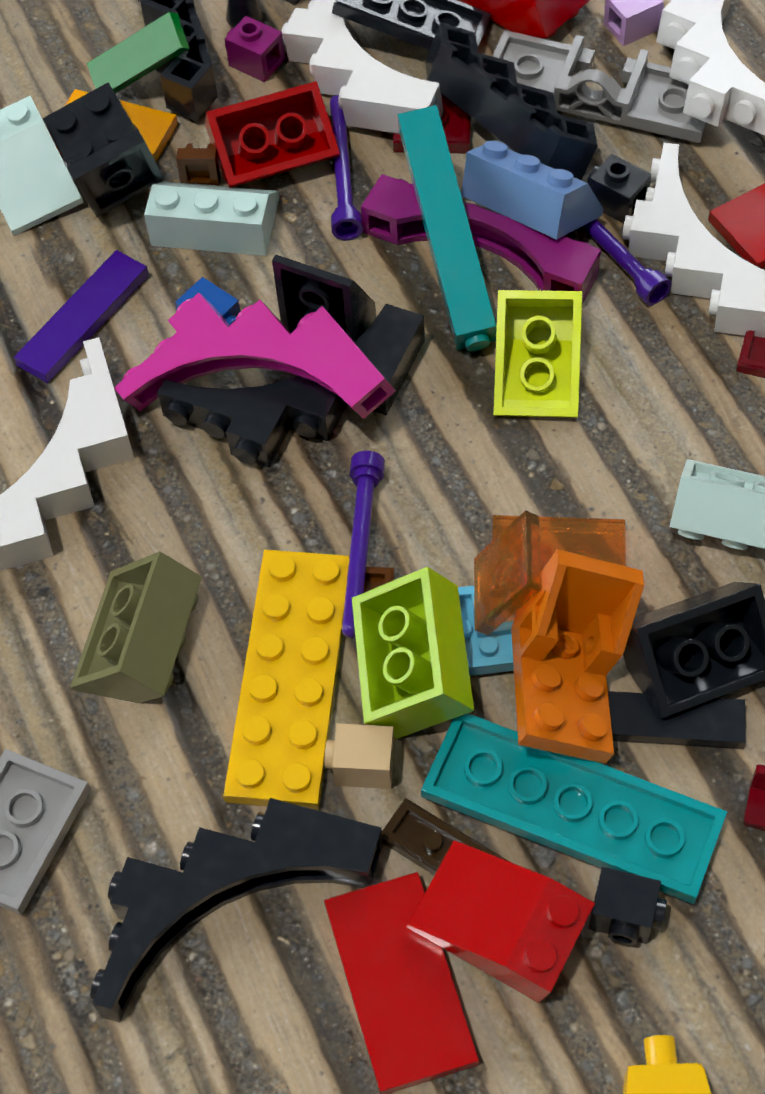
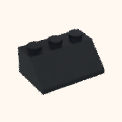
M732 582L634 618L623 657L628 671L658 717L670 716L765 680V598L761 584Z

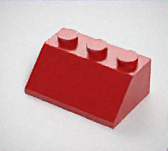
M317 81L206 112V130L210 142L213 143L214 148L217 150L219 168L228 187L340 156Z

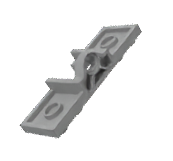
M503 31L493 57L514 62L517 83L553 92L556 110L701 143L707 122L683 113L689 84L669 77L671 67L649 63V51L641 49L637 60L627 58L621 82L628 83L626 89L618 85L613 77L610 79L604 72L591 69L594 63L595 50L583 48L584 36L576 35L572 45L511 31ZM573 71L579 72L572 76ZM585 82L597 83L603 90L595 91L590 89Z

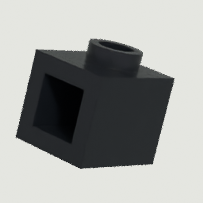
M611 154L601 166L596 165L592 169L587 183L603 207V213L624 224L626 215L633 216L636 200L645 201L647 188L651 184L652 174Z
M602 866L588 929L606 933L610 940L619 944L636 945L637 941L647 944L651 928L661 930L667 900L658 898L661 881Z

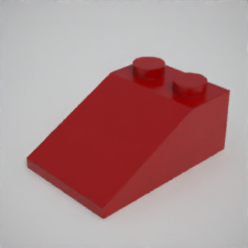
M590 0L457 1L489 12L491 14V21L511 32L547 39L556 34L557 28L564 22L578 15L579 9Z
M454 840L409 921L407 928L539 1003L551 993L595 903L550 877Z

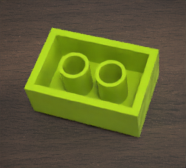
M427 566L352 598L364 724L393 726L394 739H398L474 711L460 599L456 584Z

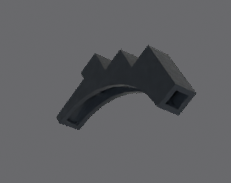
M385 304L372 325L354 342L396 390L374 412L387 416L425 341L424 315ZM300 376L263 386L235 389L194 387L164 380L157 392L163 416L177 425L187 424L202 429L215 438L225 437L228 439L232 456H235V458L245 464L252 465L256 463L267 468L270 467L290 429L295 430L306 438L316 437L329 441L348 405L342 398L323 386Z
M270 798L265 813L259 812L256 815L251 831L252 841L199 827L194 842L188 841L182 852L180 869L183 872L127 857L122 872L116 871L108 889V899L111 900L110 904L118 919L124 921L123 923L117 922L109 939L110 958L105 970L99 969L94 977L90 992L91 999H94L92 1002L93 1006L101 1018L120 1023L137 986L158 957L189 927L223 905L257 891L291 884L336 883L359 888L371 886L384 845L382 827Z

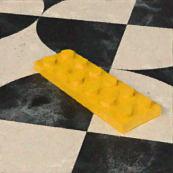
M264 549L223 794L225 803L267 806L270 798L319 811L325 769L326 741L329 740L343 636L342 622L349 556Z

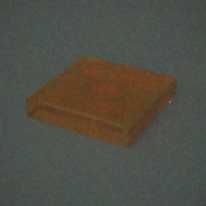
M525 510L474 557V630L486 635L492 633L542 589L539 516Z

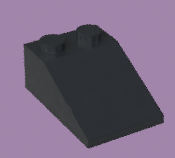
M275 254L272 259L280 320L290 333L297 329L298 323L304 316L311 312H316L322 306L353 342L372 325L376 319L375 302L354 280Z

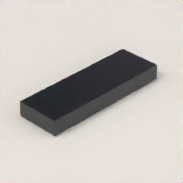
M608 691L613 741L744 749L746 743L745 699L715 698L661 718L658 717L643 693Z

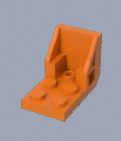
M560 549L554 552L518 604L511 629L518 745L604 764L614 755L606 676L623 656L644 588L642 570Z

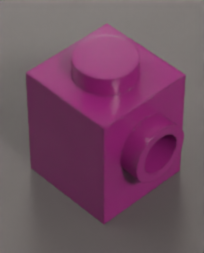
M245 16L224 38L229 66L260 81L265 82L285 60L282 32L248 16Z

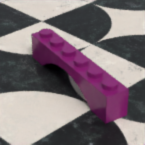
M381 174L361 205L363 233L396 245L428 241L413 184L403 179H396ZM463 202L476 247L495 253L518 267L534 283L538 291H582L584 303L598 277L601 249L593 247L586 242L576 241L564 236L556 240L509 217L480 208L472 203Z

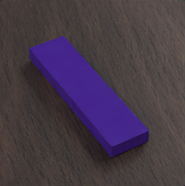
M115 250L14 356L16 365L42 381L49 383L84 345L83 341L89 340L149 276L147 266Z

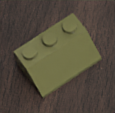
M161 551L112 570L70 688L79 692L134 703H142L164 696L173 681L172 669L177 654L182 649L186 640L185 629L189 616L198 603L199 596L197 591L202 576Z

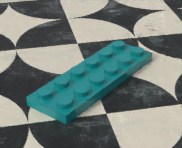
M469 713L453 718L421 788L422 798L602 868L603 866L661 881L659 891L694 904L727 815L725 810L604 764L518 745L517 731Z

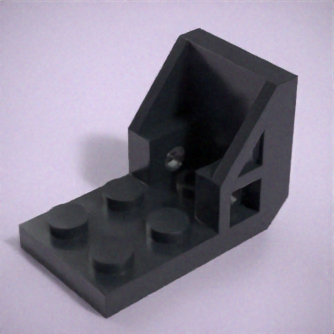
M109 82L42 118L65 159L68 171L96 217L152 187V184L165 180L138 128L132 124Z

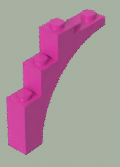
M200 293L181 303L176 313L168 319L176 333L171 338L161 341L156 346L153 354L140 365L128 370L123 380L114 387L124 401L141 411L158 398L157 392L164 380L184 384L194 378L223 370L261 368L284 371L314 381L342 398L363 419L396 391L323 306L316 312H311L304 316L298 323L297 329L290 333L260 299L254 305L247 306L240 311L236 321L229 325L217 309Z

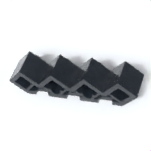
M138 0L141 4L145 27L168 12L178 14L189 49L160 66L156 71L161 73L160 79L166 108L198 121L218 98L212 61L207 50L194 0Z
M439 23L425 61L427 81L439 83L440 91L444 96L513 151L521 155L535 156L540 160V163L554 169L567 170L573 174L574 178L582 180L598 146L594 124L557 114L553 92L517 83L514 62L478 53L476 32Z

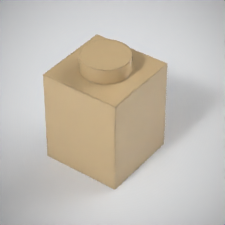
M336 723L335 740H327L325 748V768L333 770L335 786L391 789L395 750L393 726Z

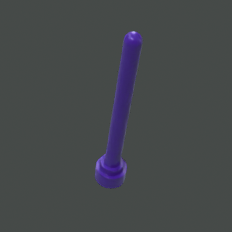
M334 95L330 99L331 127L340 156L334 157L337 208L331 215V231L337 239L349 241L358 238L362 234L363 224L361 213L353 206L347 125L343 109L339 108V95Z
M597 219L582 226L635 280L636 294L648 306L659 303L668 295L672 287L671 281L659 270L646 269Z
M359 451L355 453L351 458L350 477L357 486L342 622V632L349 638L355 637L352 598L364 593L374 488L384 478L385 459L382 455L373 451Z

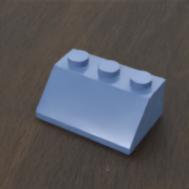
M487 141L484 145L472 149L466 154L461 190L462 197L556 240L601 217L603 214V207L589 184L574 178L573 174L567 170L551 168L540 163L537 157L521 155L508 149L506 144L499 141Z

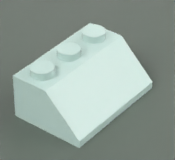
M177 182L152 184L144 213L151 246L266 256L280 197L279 191Z
M687 459L681 475L669 527L678 529L679 535L691 539L701 540L704 539L705 535L720 538L723 545L734 549L746 550L749 545L765 549V476Z

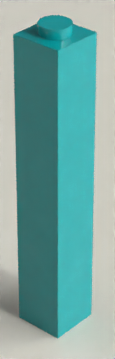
M437 105L397 114L399 133L456 350L464 348L468 351L481 350L489 346L490 342L496 341V323Z

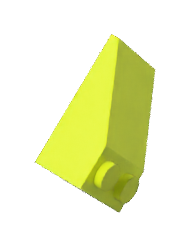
M498 290L494 416L578 418L583 310L582 291Z

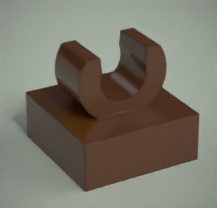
M188 143L185 148H178L176 161L180 183L220 185L221 176L218 156L213 143H208L207 148H194L193 143Z

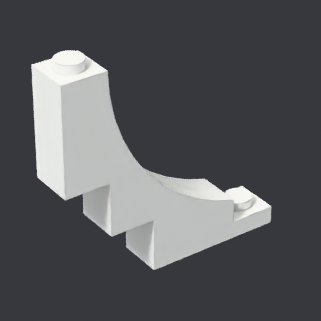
M99 337L83 341L87 358L80 360L84 376L70 380L68 399L63 416L46 449L16 483L0 494V571L54 556L45 521L95 507L85 472L135 459Z

